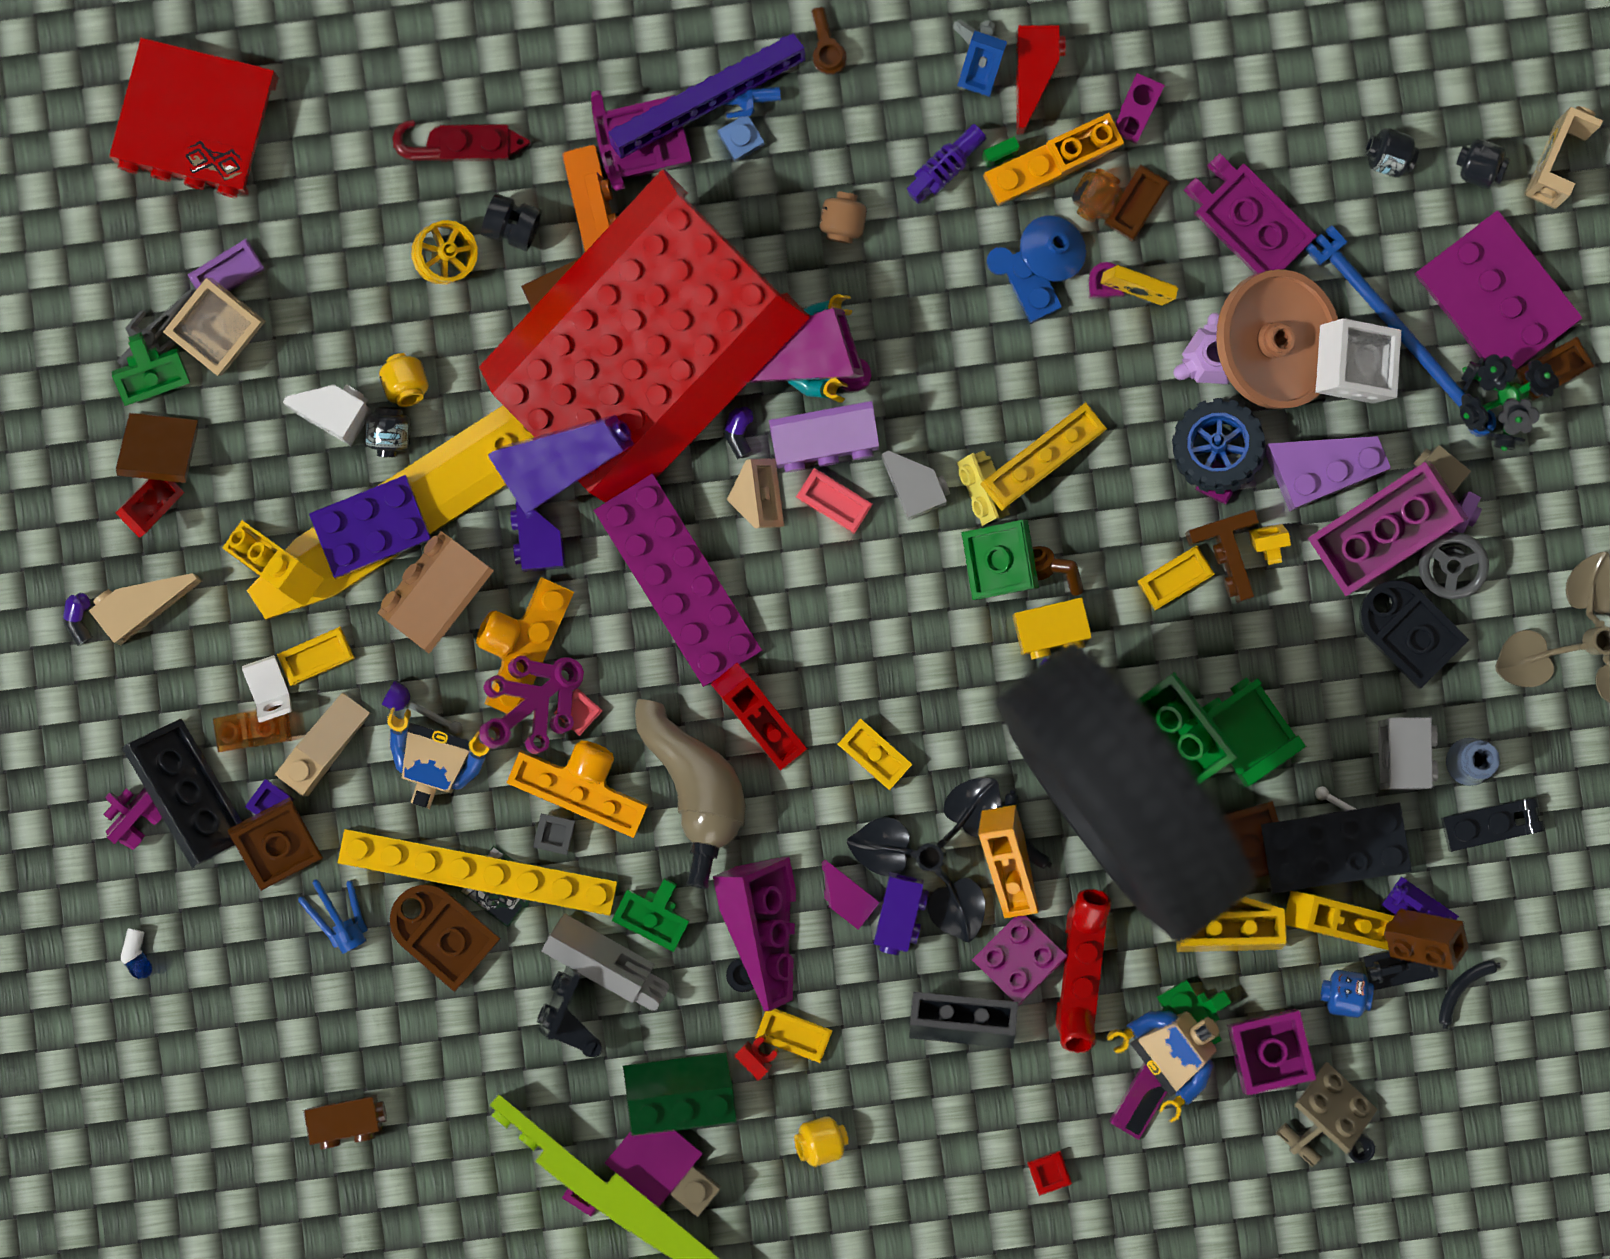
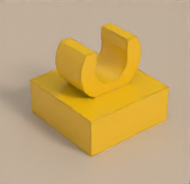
M1279 524L1249 530L1251 545L1256 552L1263 551L1264 560H1267L1268 565L1282 563L1280 548L1291 546L1289 532L1284 525Z

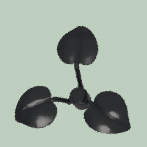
M975 778L956 786L945 800L944 814L948 819L957 824L938 843L930 842L924 844L917 851L906 848L910 841L907 828L894 818L882 817L869 822L858 832L851 835L847 839V845L855 858L863 866L879 875L889 876L890 872L901 873L906 867V854L916 858V863L922 870L927 872L935 871V874L945 882L947 887L937 888L931 894L928 902L929 916L933 923L942 931L956 936L965 942H970L975 938L984 921L986 909L984 893L980 886L970 878H962L954 884L952 883L951 879L941 868L947 860L944 846L962 827L970 836L979 837L981 812L1002 807L999 783L993 778Z

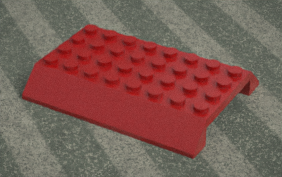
M662 169L479 366L493 396L534 437L616 415L619 420H622L628 426L634 445L578 481L590 494L603 502L609 501L651 474L657 479L811 318L787 292L780 294L685 198L689 193L665 169Z

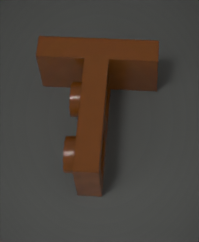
M1255 509L1188 530L1185 533L1189 546L1216 538L1217 544L1213 545V551L1218 564H1224L1228 577L1224 578L1226 591L1230 598L1235 596L1237 603L1253 598L1254 594L1233 532L1255 526L1259 522Z

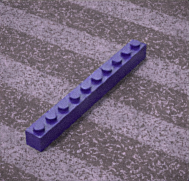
M794 33L784 36L774 44L763 47L759 52L746 56L740 62L726 67L716 75L707 77L703 82L690 86L686 91L674 95L660 105H655L645 113L634 116L630 121L614 127L608 132L610 144L622 159L805 61V48Z

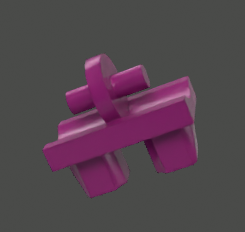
M145 787L129 805L126 803L134 794L128 788L119 797L112 792L106 795L105 798L111 806L106 810L104 816L112 820L121 812L105 831L107 838L112 843L116 844L119 841L121 844L134 850L145 837V834L133 825L139 816H144L153 825L162 819Z

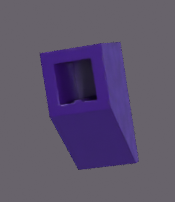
M516 501V509L510 510L512 530H518L519 544H513L515 565L521 564L524 572L566 568L563 534L534 509L525 514Z

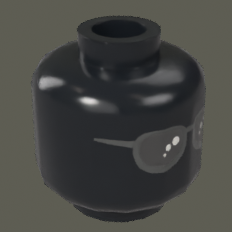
M1475 139L1470 147L1463 145L1456 165L1462 167L1460 172L1462 180L1484 189H1490L1495 183L1501 184L1510 159L1506 158V150L1502 146L1483 139Z

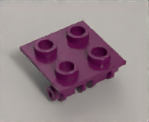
M1024 915L1014 917L972 961L1013 1002H1018L1019 1006L1068 956Z

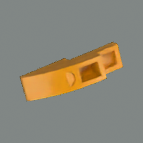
M1107 113L1047 141L1045 145L985 172L983 177L997 205L1000 206L1023 194L1028 195L1083 168L1124 144V141L1110 113Z

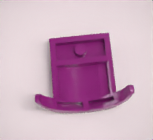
M596 90L591 93V108L597 142L608 181L614 190L625 189L624 179L691 164L683 126L622 159L610 144L608 132L614 127L630 121L634 116L645 113L655 105H660L672 96L605 111L601 91Z

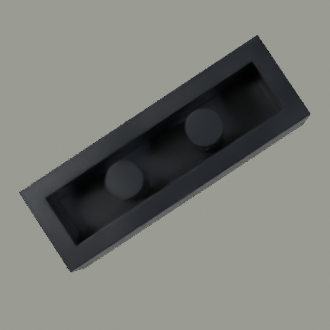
M913 992L909 1038L1014 1049L1018 1002Z

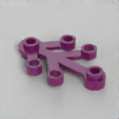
M518 656L509 662L508 670L511 676L520 679L530 674L549 679L542 686L508 681L499 675H495L485 681L484 692L490 698H498L502 695L524 698L520 704L501 719L493 718L481 726L479 736L485 746L498 748L506 744L511 736L510 729L534 711L532 734L526 738L525 745L532 754H539L549 747V738L547 736L549 698L557 691V714L551 717L550 727L557 734H563L572 729L574 724L573 717L571 716L573 690L581 685L584 671L578 661L569 657L560 658L553 665L530 661L526 656ZM517 662H520V663L523 664V666H524V672H523V673L520 672V671L517 669V667H516ZM562 670H565L568 673V681H566L563 678ZM493 681L498 683L500 687L499 692L493 690ZM559 717L564 719L565 728L559 726ZM489 729L495 732V740L490 738L488 734ZM534 737L541 741V748L535 746Z

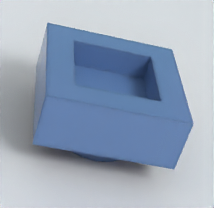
M749 116L739 117L717 130L718 135L735 162L765 145Z

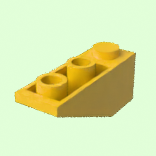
M243 520L222 547L303 607L324 580L315 571Z

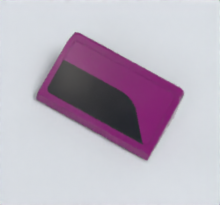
M1144 1062L1109 1120V1123L1138 1140L1167 1093Z

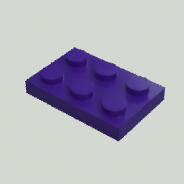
M406 475L309 513L333 577L336 579L424 544L431 539Z

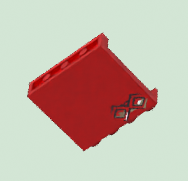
M140 38L109 157L118 164V169L137 174L138 169L150 171V176L158 180L171 182V178L174 177L184 180L185 186L194 189L204 190L206 185L218 188L217 193L231 198H237L238 194L248 196L249 190L246 188L270 93L271 90L276 91L279 77L271 69Z

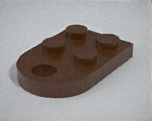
M419 885L409 888L396 899L391 909L390 928L396 941L454 992L458 990L501 939L453 896L437 886ZM410 898L417 899L422 906L420 915L414 919L406 917L402 909L404 902Z

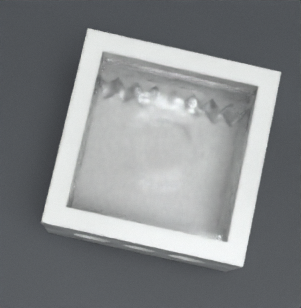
M1344 318L1320 325L1316 393L1373 404L1397 398L1401 330Z

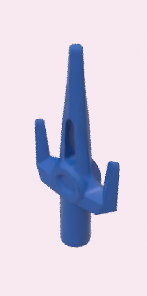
M780 87L751 89L723 104L739 105L742 108L740 111L727 113L726 118L751 116L754 113V103L781 101Z

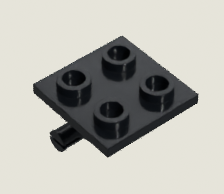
M566 966L564 972L558 971L553 980L551 990L555 993L550 1004L544 1003L537 1018V1023L540 1024L539 1031L547 1039L552 1041L556 1039L581 1050L587 1057H598L602 1052L600 1040L567 1009L581 975Z

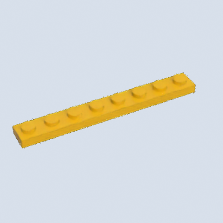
M344 829L338 858L339 864L608 916L612 914L618 883L617 881L347 829Z

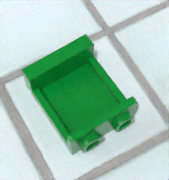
M1247 677L1230 688L1233 695L1224 701L1217 697L1202 707L1239 756L1229 764L1245 787L1252 785L1307 747L1300 736H1296L1263 690L1259 678L1250 682Z

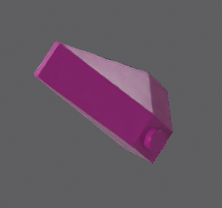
M780 857L739 865L713 876L719 910L763 1010L771 1011L792 1001L794 958L789 954L790 934L795 935V923H790L791 902H796V887L790 857Z

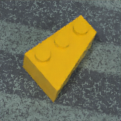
M1244 897L1191 938L1181 943L1176 942L1177 952L1281 950L1286 945L1285 909Z

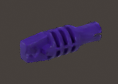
M972 124L953 144H944L914 174L916 179L907 188L908 195L919 204L931 193L938 194L952 178L956 177L966 167V159L987 140L982 130L975 124Z

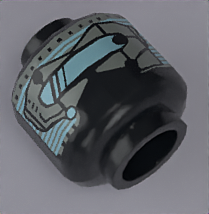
M1384 128L1377 136L1372 135L1369 138L1365 147V155L1369 156L1368 162L1372 170L1399 178L1413 170L1418 159L1419 148L1415 147V141L1412 136L1393 129Z
M375 407V412L367 416L365 442L370 449L377 450L378 457H398V451L405 450L410 446L411 420L408 415L403 414L402 408Z

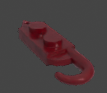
M409 120L398 125L392 138L393 147L396 152L404 159L412 161H509L510 156L531 144L530 140L510 130L508 124L439 125L430 132L426 147H409L403 142V134L405 130L416 125V121ZM523 140L524 143L522 145H519L518 141Z

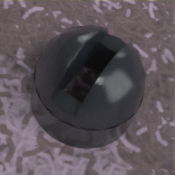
M1362 1133L1356 1143L1360 1142L1364 1151L1358 1154L1354 1144L1347 1153L1351 1160L1356 1163L1370 1161L1376 1151L1375 1144L1371 1138Z

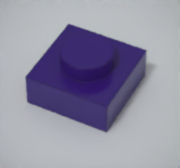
M265 779L245 808L256 815L288 797L291 798L292 802L295 799L274 783Z

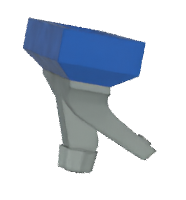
M961 19L956 20L953 26L954 30L969 45L957 86L990 97L1007 41L993 36L996 27L990 20H984L978 28L979 31Z

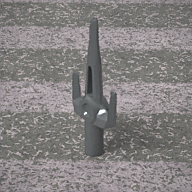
M188 290L145 329L137 327L146 314L144 310H141L125 327L128 335L132 336L142 332L148 349L156 347L159 354L169 351L176 343L174 340L170 339L162 347H159L157 340L190 299L193 292ZM168 316L167 321L154 333L152 329ZM130 347L117 360V363L122 367L129 365L127 357L133 355Z

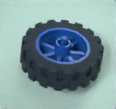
M1215 398L1213 402L1206 403L1205 400L1198 403L1195 409H1188L1184 413L1182 421L1179 420L1177 422L1176 432L1172 437L1173 454L1179 472L1185 476L1186 481L1192 486L1195 484L1199 486V490L1204 492L1215 490V494H1223L1225 490L1232 489L1233 492L1241 489V485L1245 482L1249 484L1254 479V474L1261 470L1263 458L1266 455L1265 436L1259 419L1253 415V412L1245 406L1243 408L1239 406V402L1235 400L1225 402L1223 398ZM1217 424V433L1210 435L1204 430V428ZM1223 424L1236 428L1227 436L1222 434ZM1198 434L1210 443L1194 447V441ZM1242 434L1245 448L1230 445L1229 443ZM1212 452L1205 465L1195 456ZM1229 452L1242 455L1232 465L1227 457ZM1216 459H1222L1226 466L1225 468H1211Z

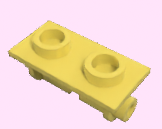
M981 451L976 454L972 453L958 461L960 480L967 487L972 500V510L980 519L982 526L995 519L998 520L1010 515L1008 508L1011 506L1009 505L1001 511L980 485L983 480L996 471L991 456H986L985 451Z

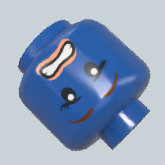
M1335 970L1331 974L1330 980H1323L1321 1001H1327V1008L1331 1014L1359 1018L1365 1010L1370 1011L1373 999V983L1368 982L1367 976L1364 973Z

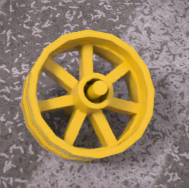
M442 220L430 224L416 235L412 244L411 258L415 269L424 279L433 284L447 285L463 279L473 270L477 261L478 247L474 236L467 227L456 221ZM438 228H448L451 230L445 243ZM430 231L437 246L423 242L425 236ZM457 235L463 240L465 246L457 247L453 243ZM422 249L432 252V259L426 263L422 255ZM467 252L465 266L455 257L457 253ZM448 261L460 271L458 275L448 278ZM435 263H441L440 276L432 272L429 267Z

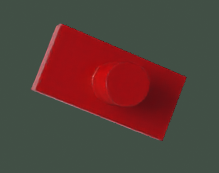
M147 479L115 513L140 538L148 532L185 492L175 482Z

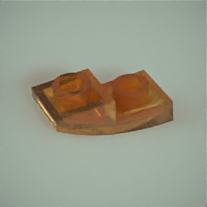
M277 708L268 709L267 711H272ZM257 711L213 718L218 753L292 741L288 713L260 723L257 719Z

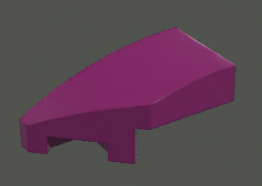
M824 859L822 862L826 889L824 890V899L829 902V907L859 930L880 902Z

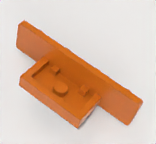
M594 145L563 153V160L585 252L617 218V214L611 212L609 200H613L611 186L608 179L604 180L597 148Z

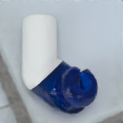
M128 928L121 952V961L134 978L145 979L153 971L152 964L141 950L145 932Z

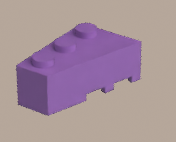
M1378 436L1268 443L1266 445V457L1289 512L1381 475L1391 469Z

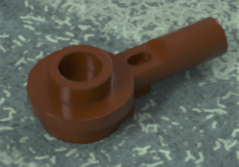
M817 7L811 11L819 40L813 53V63L819 72L826 75H834L845 67L847 54L844 47L831 36L825 8Z

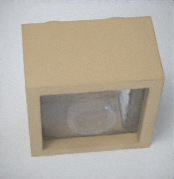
M206 278L163 332L214 374L219 376L226 372L266 321L216 280Z

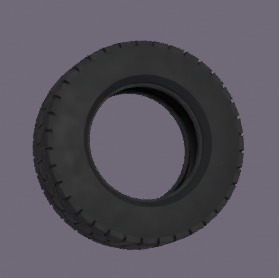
M1072 643L1062 648L1010 686L997 698L998 708L1005 720L1013 742L1061 814L1128 899L1150 922L1162 929L1171 939L1181 943L1191 938L1242 900L1256 886L1255 877L1234 832L1188 763L1130 691L1082 647Z

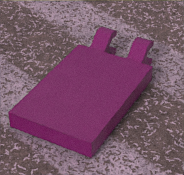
M1220 153L1207 165L1216 176L1225 181L1213 194L1197 178L1192 180L1183 189L1192 200L1201 206L1194 214L1254 274L1269 270H1284L1317 236L1244 163L1236 170Z

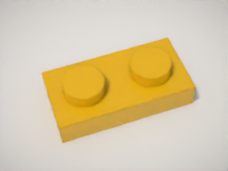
M861 718L837 744L888 790L912 766L911 762Z

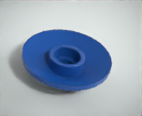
M1052 215L1038 217L1029 223L1022 233L1020 240L1022 258L1027 267L1038 277L1054 282L1065 281L1076 275L1082 268L1086 258L1085 242L1079 230L1068 220ZM1053 240L1059 242L1062 248H1057Z

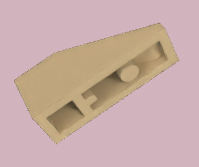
M190 573L118 588L113 592L108 589L94 599L95 606L89 612L115 644L122 645L200 584L202 580L199 576Z
M342 692L298 743L275 775L302 796H309L371 713Z

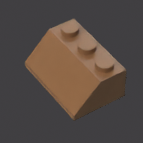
M442 531L426 543L422 556L415 564L410 565L405 570L402 582L395 591L389 592L384 597L381 609L377 612L382 618L429 654L493 573L490 567Z

